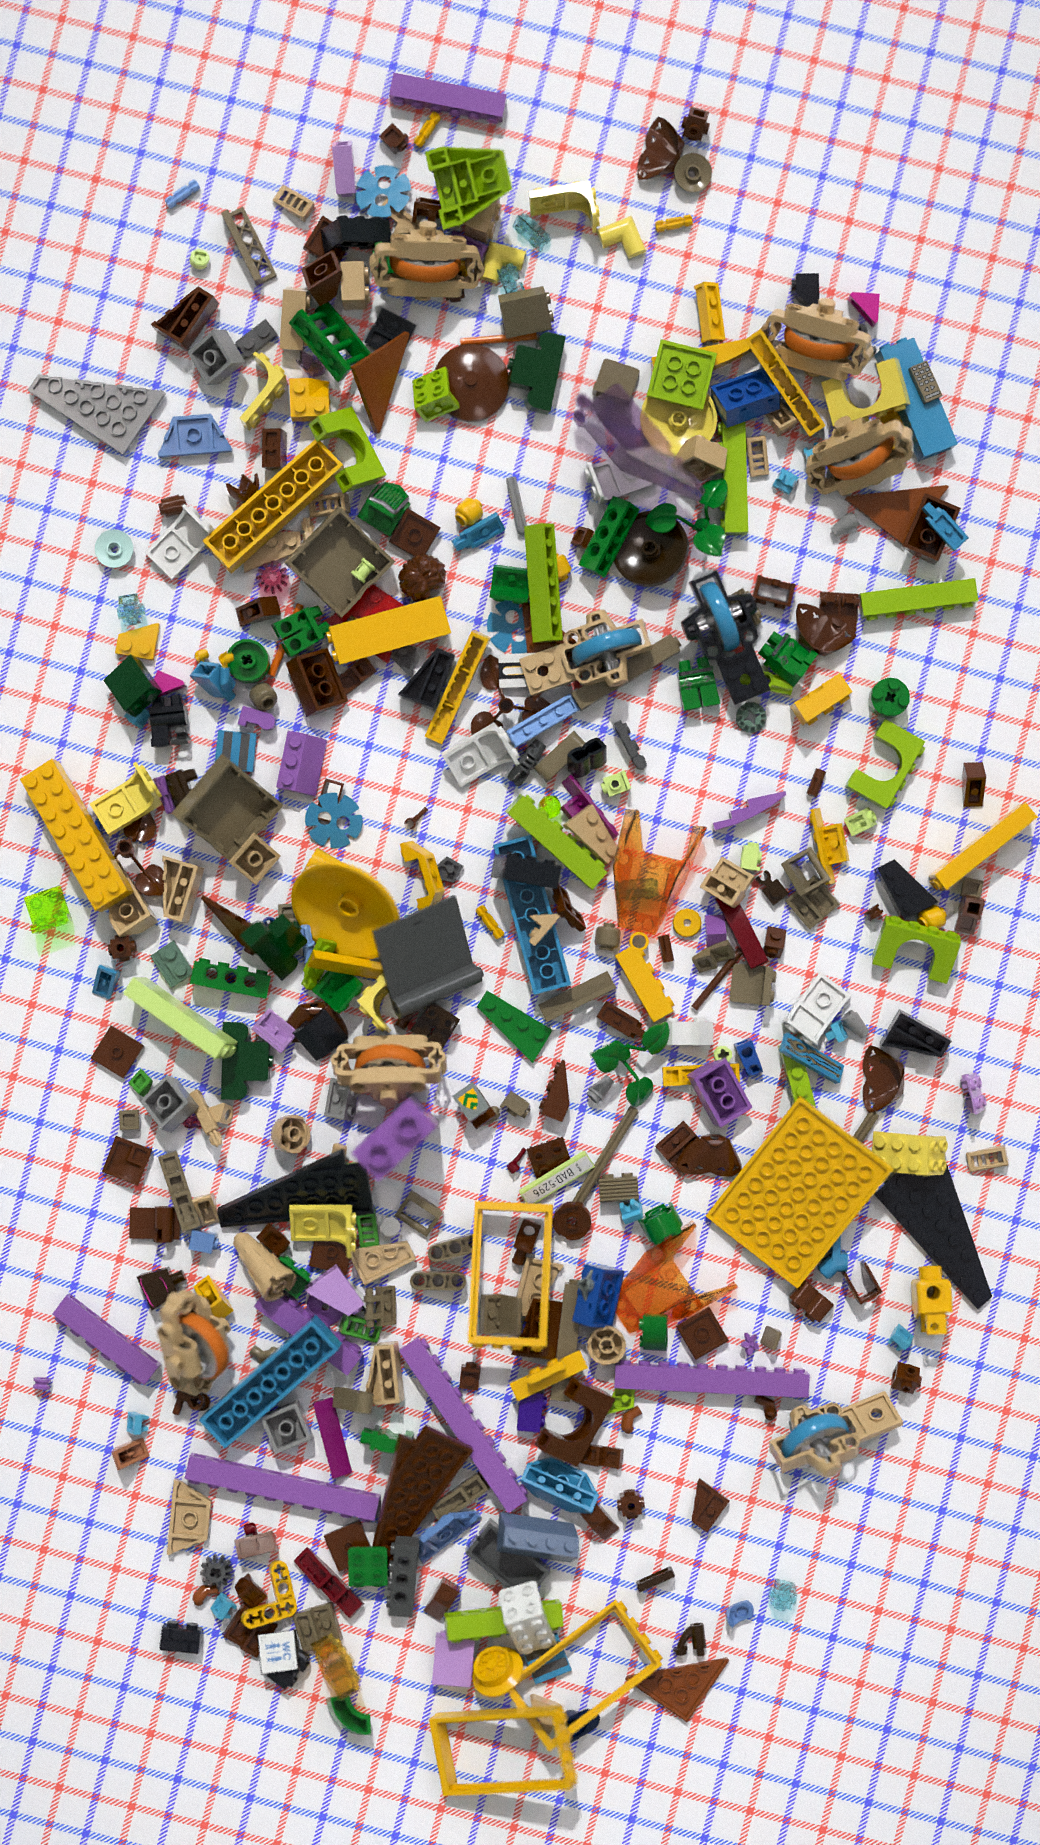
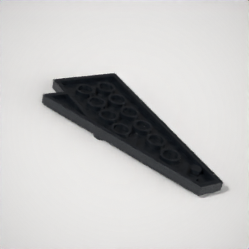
M340 1149L218 1207L217 1213L220 1227L289 1222L290 1205H352V1212L356 1213V1215L374 1214L368 1171L361 1163L346 1164L344 1149Z
M948 1166L943 1175L925 1176L895 1173L874 1195L938 1266H942V1271L968 1300L979 1309L992 1297Z

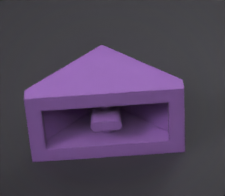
M723 915L705 916L706 948L727 940L725 918Z

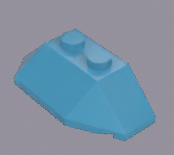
M552 1457L527 1463L520 1480L535 1497L568 1512L591 1514L599 1496L587 1473Z

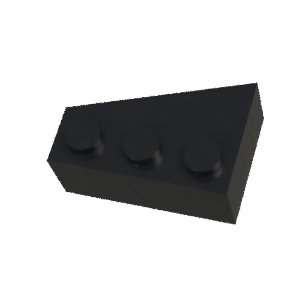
M436 648L417 673L398 693V697L435 711L455 661V655Z
M895 859L874 869L899 918L902 920L938 903Z

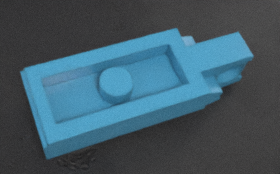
M930 502L922 508L923 512L928 516L925 520L953 552L969 538L944 509L942 510L939 507L935 509Z
M495 512L463 530L459 534L460 536L451 541L457 551L465 547L473 549L505 531L499 515Z

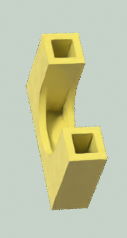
M891 358L876 363L882 389L879 399L867 408H858L851 402L845 380L829 379L821 382L833 427L835 422L844 416H849L852 421L863 417L868 422L870 417H884L888 415V411L894 410L899 412L905 410L906 405L911 404L899 359Z

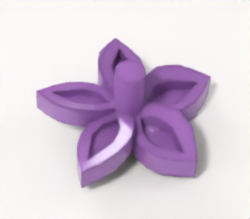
M744 1333L745 1341L741 1342L740 1346L745 1348L748 1356H751L753 1350L759 1349V1345L755 1343L757 1334L750 1337L748 1333Z

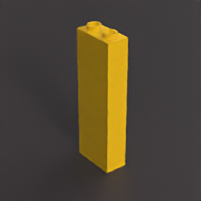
M441 596L328 627L329 632H326L328 642L333 643L334 650L331 651L334 662L338 661L339 665L451 634Z
M1026 802L1017 805L929 875L931 879L929 881L935 890L944 891L949 889L1037 819V815Z

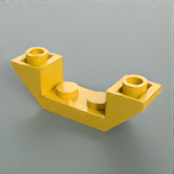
M414 841L400 843L401 855L405 862L419 860V868L423 874L425 888L429 894L428 896L416 899L418 911L441 901L445 890L434 854Z

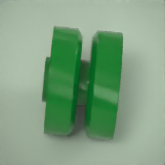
M242 639L235 642L229 648L228 654H233L234 661L228 663V667H230V673L238 681L245 684H255L262 681L268 675L271 667L270 656L259 642L252 639ZM251 659L252 663L246 664V660Z

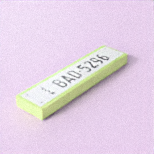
M584 1150L519 1190V1193L526 1203L535 1204L595 1166Z

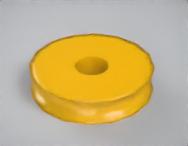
M688 908L678 911L672 922L676 933L683 937H691L697 934L702 924L699 914L693 909ZM685 919L690 920V926L687 927L683 924Z

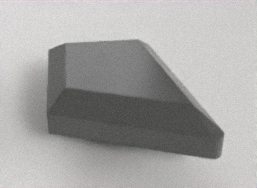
M409 645L395 649L391 658L410 677L413 676L416 648Z
M448 856L437 865L441 880L453 883L464 867Z

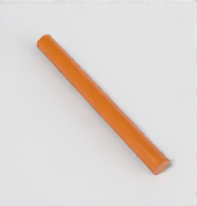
M537 333L506 338V335L460 338V345L537 340Z
M297 603L292 614L302 610L304 606ZM292 634L283 638L281 642L290 638ZM281 643L268 672V675L275 677L285 653Z

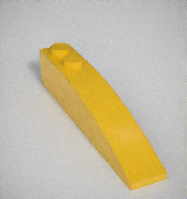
M760 328L746 338L745 341L809 437L826 425L762 329Z
M745 339L698 348L717 353L713 370L728 365L752 352ZM655 356V357H651V361H650V362H651L652 372H653V368H654L656 356Z
M476 630L471 631L424 737L443 744L491 637Z

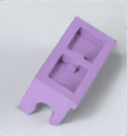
M270 1008L262 1014L251 1028L279 1053H282L295 1038L292 1033L296 1029Z

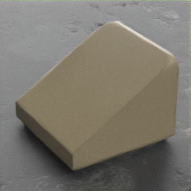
M766 1326L760 1343L775 1351L782 1335L781 1331Z

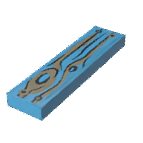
M789 1033L783 1035L779 1052L833 1083H840L844 1069L843 1064Z

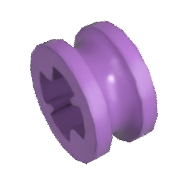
M33 1378V1381H35L34 1389H50V1378Z

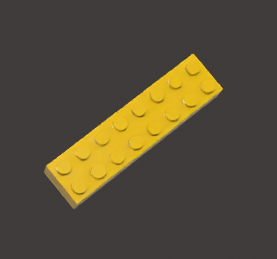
M315 439L203 539L205 547L232 574L336 480L334 476L344 469L343 464L321 441L317 442Z
M50 759L20 778L94 910L104 912L134 893L61 763Z

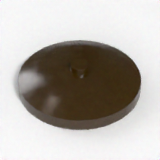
M651 511L637 514L614 560L616 568L625 579L643 587L662 585L673 579L685 565L689 552L688 537L679 521L676 519V525L670 532L657 533L645 523Z

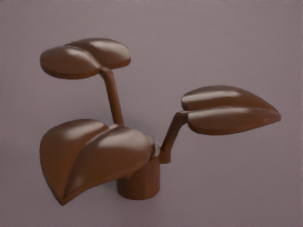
M488 655L481 667V682L488 690L498 687L502 699L498 704L499 712L494 717L487 711L479 712L474 716L471 722V736L493 722L497 727L502 726L503 728V724L497 720L502 713H510L513 709L524 710L522 713V720L524 721L551 704L543 697H539L534 703L532 702V696H529L525 699V707L514 705L511 699L505 698L502 688H499V659L493 655Z
M149 812L123 829L124 835L131 839H123L118 842L114 857L116 859L119 854L123 858L131 857L142 871L135 879V886L141 894L146 896H162L164 892L163 869L158 865L151 864L145 870L135 858V848L132 845L136 840L144 843L155 836L156 823Z

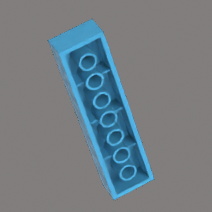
M531 835L493 845L497 855H507L508 852L518 853L520 858H526V855L537 857ZM502 879L533 994L571 985L555 923L535 946L529 942L531 939L529 934L535 927L538 929L541 927L530 916L552 914L545 887Z
M315 1315L209 1408L199 1421L226 1449L340 1348L342 1342Z

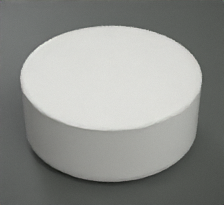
M395 1217L385 1218L381 1224L383 1234L389 1237L397 1235L400 1231L399 1220Z

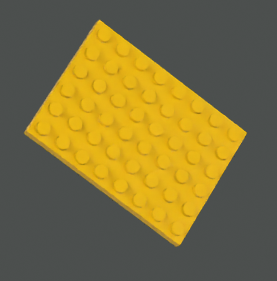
M799 1096L709 1210L706 1217L798 1289L894 1168L802 1096Z

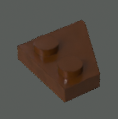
M699 1478L691 1521L707 1533L730 1500Z

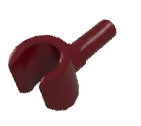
M522 1148L514 1160L508 1163L507 1169L511 1174L520 1169L517 1162L520 1161L527 1151L525 1148Z
M251 1522L244 1525L246 1536L258 1534L255 1523Z

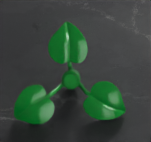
M723 478L710 480L700 486L697 491V500L700 504L705 505V518L698 519L694 525L680 515H676L677 508L671 503H663L652 509L646 518V525L657 533H668L675 527L676 519H679L697 531L693 542L699 551L707 555L721 557L726 537L725 531L720 525L709 523L708 507L718 509L723 505L728 493L726 480Z
M664 1021L661 1024L650 1027L642 1037V1045L644 1047L632 1046L629 1043L624 1045L620 1041L615 1040L611 1044L590 1053L596 1067L602 1073H609L616 1069L619 1060L625 1065L636 1081L630 1083L626 1089V1098L634 1107L642 1105L649 1098L653 1091V1082L648 1077H643L639 1080V1077L628 1065L626 1060L631 1055L630 1049L643 1052L648 1050L651 1055L661 1052L669 1039V1025Z

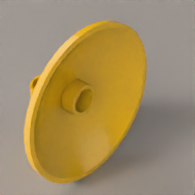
M319 848L315 850L292 887L291 904L299 925H310L312 940L315 943L318 938L335 941L337 943L333 952L335 954L367 960L379 957L372 931L400 919L394 899L377 879L360 868L341 862Z

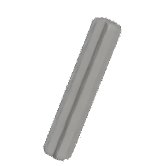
M509 477L506 479L517 531L518 533H525L524 526H527L517 479L516 477Z

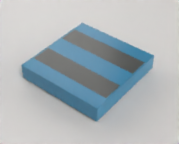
M218 730L215 761L223 754L242 771L253 772L257 734Z
M554 1633L556 1642L558 1644L560 1642V1638L558 1636V1633ZM555 1645L547 1649L535 1650L530 1654H524L528 1666ZM564 1649L532 1673L535 1685L572 1670Z

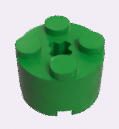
M885 678L872 687L868 698L871 711L879 717L888 719L894 718L905 711L910 702L907 686L897 678ZM887 695H888V696L891 695V696L893 697V699H892L891 701H890V700H889V701H886V700H885V698L887 697Z
M668 1202L669 1206L661 1204L644 1213L646 1217L643 1220H638L648 1241L653 1242L654 1245L662 1243L665 1240L664 1238L670 1235L676 1236L682 1232L683 1222L672 1202Z

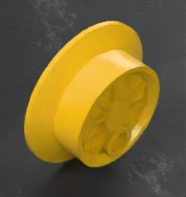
M491 1646L484 1649L476 1657L473 1665L472 1677L474 1687L481 1695L486 1697H499L508 1693L517 1685L522 1676L523 1661L517 1651L509 1647Z

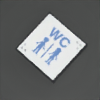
M296 1629L257 1635L261 1675L300 1670Z

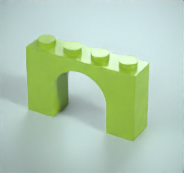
M353 407L320 415L308 424L317 442L335 437L346 441L352 447L356 456V465L346 467L334 476L343 494L376 484L387 475Z
M887 719L882 720L873 737L888 745L897 753L899 769L896 775L890 780L879 781L855 769L845 785V788L884 810L888 807L892 808L897 799L895 797L896 792L903 789L906 784L904 778L907 773H912L916 766L914 764L916 757L920 758L925 750V747H923L924 740Z
M885 915L872 954V964L891 969L896 952L903 943L910 940H921L928 943L934 951L928 969V979L947 984L961 946L960 935L953 931L945 932L939 930L934 926H923L916 921L908 922L897 916L889 917Z

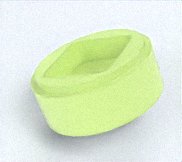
M195 249L192 251L189 261L194 268L204 269L208 266L210 257L206 251Z

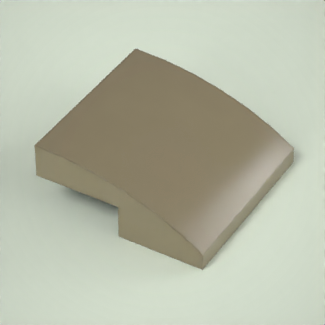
M815 874L808 880V883L811 886L820 881V878ZM825 884L808 896L800 897L796 890L785 900L809 930L840 905L838 899Z
M332 1601L304 1609L292 1615L303 1652L318 1649L323 1645L339 1642L343 1639Z

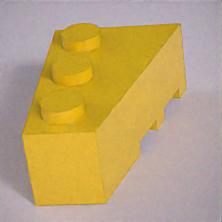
M838 673L800 700L794 702L790 708L802 726L806 723L810 726L819 720L817 718L818 715L821 713L826 715L834 710L833 705L836 703L843 704L849 700V694L853 691L842 675Z

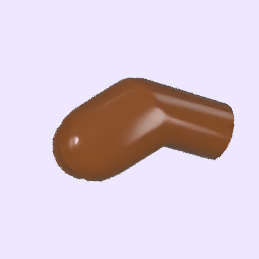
M638 1405L625 1412L622 1416L621 1429L626 1434L633 1432V1421L642 1414Z
M209 1585L200 1586L193 1594L192 1600L194 1604L201 1606L208 1595H219V1588L216 1585H212V1587H209Z

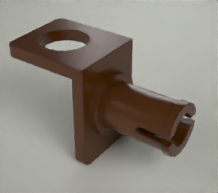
M523 1219L514 1243V1248H516L512 1258L514 1264L523 1265L527 1253L532 1254L535 1241L541 1229L540 1224ZM532 1226L535 1233L527 1235L524 1232V1228Z

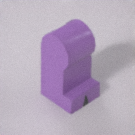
M243 706L238 725L247 728L248 723L260 726L265 731H271L276 726V719L270 713Z

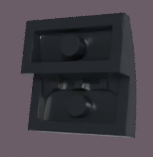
M382 307L364 343L378 349L405 331L410 334L407 342L408 345L417 325Z
M325 1009L318 1012L310 1021L306 1020L292 1033L316 1061L332 1052L348 1038Z

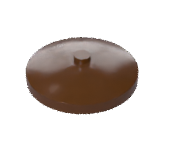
M477 344L461 345L448 351L436 365L435 370L442 367L448 369L450 392L459 402V409L447 413L451 417L465 422L482 421L493 416L506 401L509 392V386L507 385L509 374L503 360L491 349Z

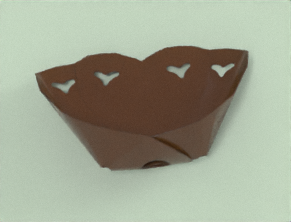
M658 116L646 134V150L640 155L638 161V180L673 173L675 165L681 158L685 147L683 139L667 120ZM659 122H660L661 128H659V129L656 130V127L659 126ZM652 136H654V138L656 139L655 141H653V143H651L653 139ZM646 157H648L649 163L644 164Z
M805 603L797 605V642L804 648L814 650L819 656L825 657L842 649L855 639V632L844 621L838 618H828L823 610L816 606ZM800 608L807 611L802 614ZM813 613L820 616V618H814ZM833 624L840 626V628L835 629ZM845 631H847L848 635H851V637H845Z
M321 1001L298 1005L286 1021L294 1029H297L306 1020L310 1021L318 1012L325 1009L345 1034L349 1035L341 1015L335 1012L330 1005L328 1007V1004ZM318 1004L317 1007H311L310 1005ZM295 1037L292 1043H297L299 1041Z
M871 1045L867 1048L863 1058V1072L866 1077L863 1086V1101L869 1113L879 1111L901 1097L904 1093L905 1068L903 1063L880 1048ZM869 1063L874 1066L871 1071L869 1070ZM871 1086L873 1092H871V1093L869 1094V1092H870L869 1087ZM869 1101H872L873 1103H875V1104L873 1105V1108H871V1105H872V1104H871Z
M720 1134L699 1136L684 1148L677 1161V1168L688 1175H701L711 1172L717 1176L732 1177L742 1170L740 1158L730 1139ZM711 1137H718V1139L713 1140ZM687 1163L689 1169L686 1166H682V1164Z

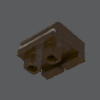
M180 769L164 776L176 807L192 790L190 782L198 779L195 769L185 771Z
M434 1003L426 1007L410 1031L416 1035L427 1037L435 1026L436 1028L428 1038V1042H438L443 1049L460 1019Z

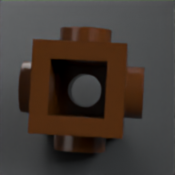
M691 107L688 117L684 116L681 126V128H684L683 136L692 141H701L703 134L707 135L710 123H707L709 111Z
M114 935L115 939L110 940V944H108L109 955L113 956V959H118L119 962L130 961V957L135 956L137 951L136 941L132 937ZM120 944L124 946V950L121 952L118 948Z
M897 1362L892 1372L891 1388L913 1394L922 1382L920 1368Z
M624 1490L620 1493V1499L617 1500L618 1512L622 1511V1516L627 1517V1519L638 1518V1515H642V1509L645 1508L644 1496L640 1497L639 1490ZM634 1503L635 1507H628V1504Z

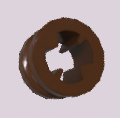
M876 904L867 910L864 915H868V920L871 921L879 916L883 910H880L879 904Z

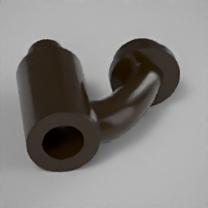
M692 1623L682 1633L677 1647L673 1648L676 1656L687 1654L688 1647L685 1646V1643L690 1636H692L693 1649H696L697 1656L705 1655L704 1623Z

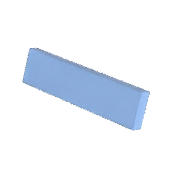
M570 693L505 732L510 738L513 747L517 748L579 711L580 708Z

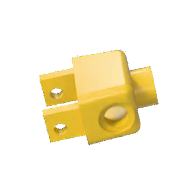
M919 1266V1279L911 1281L914 1317L919 1318L920 1316L921 1332H926L927 1335L947 1334L946 1312H953L951 1282L948 1279L942 1278V1266ZM932 1286L934 1290L933 1295L928 1298L926 1290Z

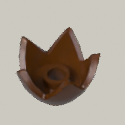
M242 474L238 489L226 483V488L231 497L244 504L259 490L258 474H254V483Z

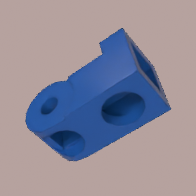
M747 1038L735 1043L734 1047L748 1078L763 1072L752 1040Z

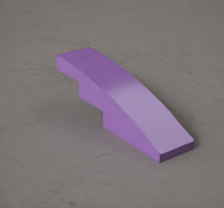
M786 791L747 799L746 808L729 812L730 819L712 823L713 831L734 826L756 816L786 795Z

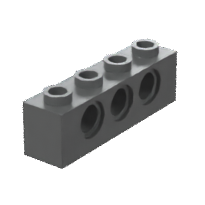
M396 1536L395 1543H391L390 1555H394V1561L390 1560L389 1572L392 1573V1578H388L387 1590H391V1596H387L386 1608H390L389 1616L411 1618L413 1616L419 1549L418 1537ZM405 1557L408 1560H401L400 1558Z

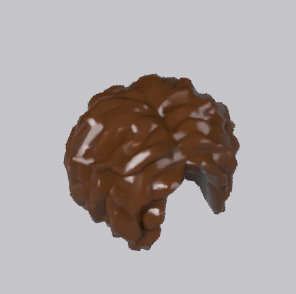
M417 554L411 560H408L406 564H403V568L398 575L399 587L402 593L406 594L407 597L411 596L413 601L420 602L427 600L431 589L438 590L444 588L446 579L445 564L440 562L438 558H434V556Z

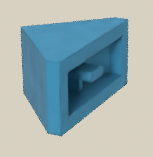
M99 964L92 993L110 1000L121 971Z

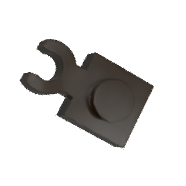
M765 870L766 880L762 881L757 876L756 881L765 886L761 891L774 906L789 893L778 879L772 882L771 874Z

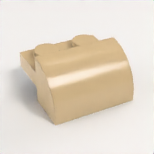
M721 857L713 871H709L700 888L734 908L746 896L745 892L755 879V876L726 858Z

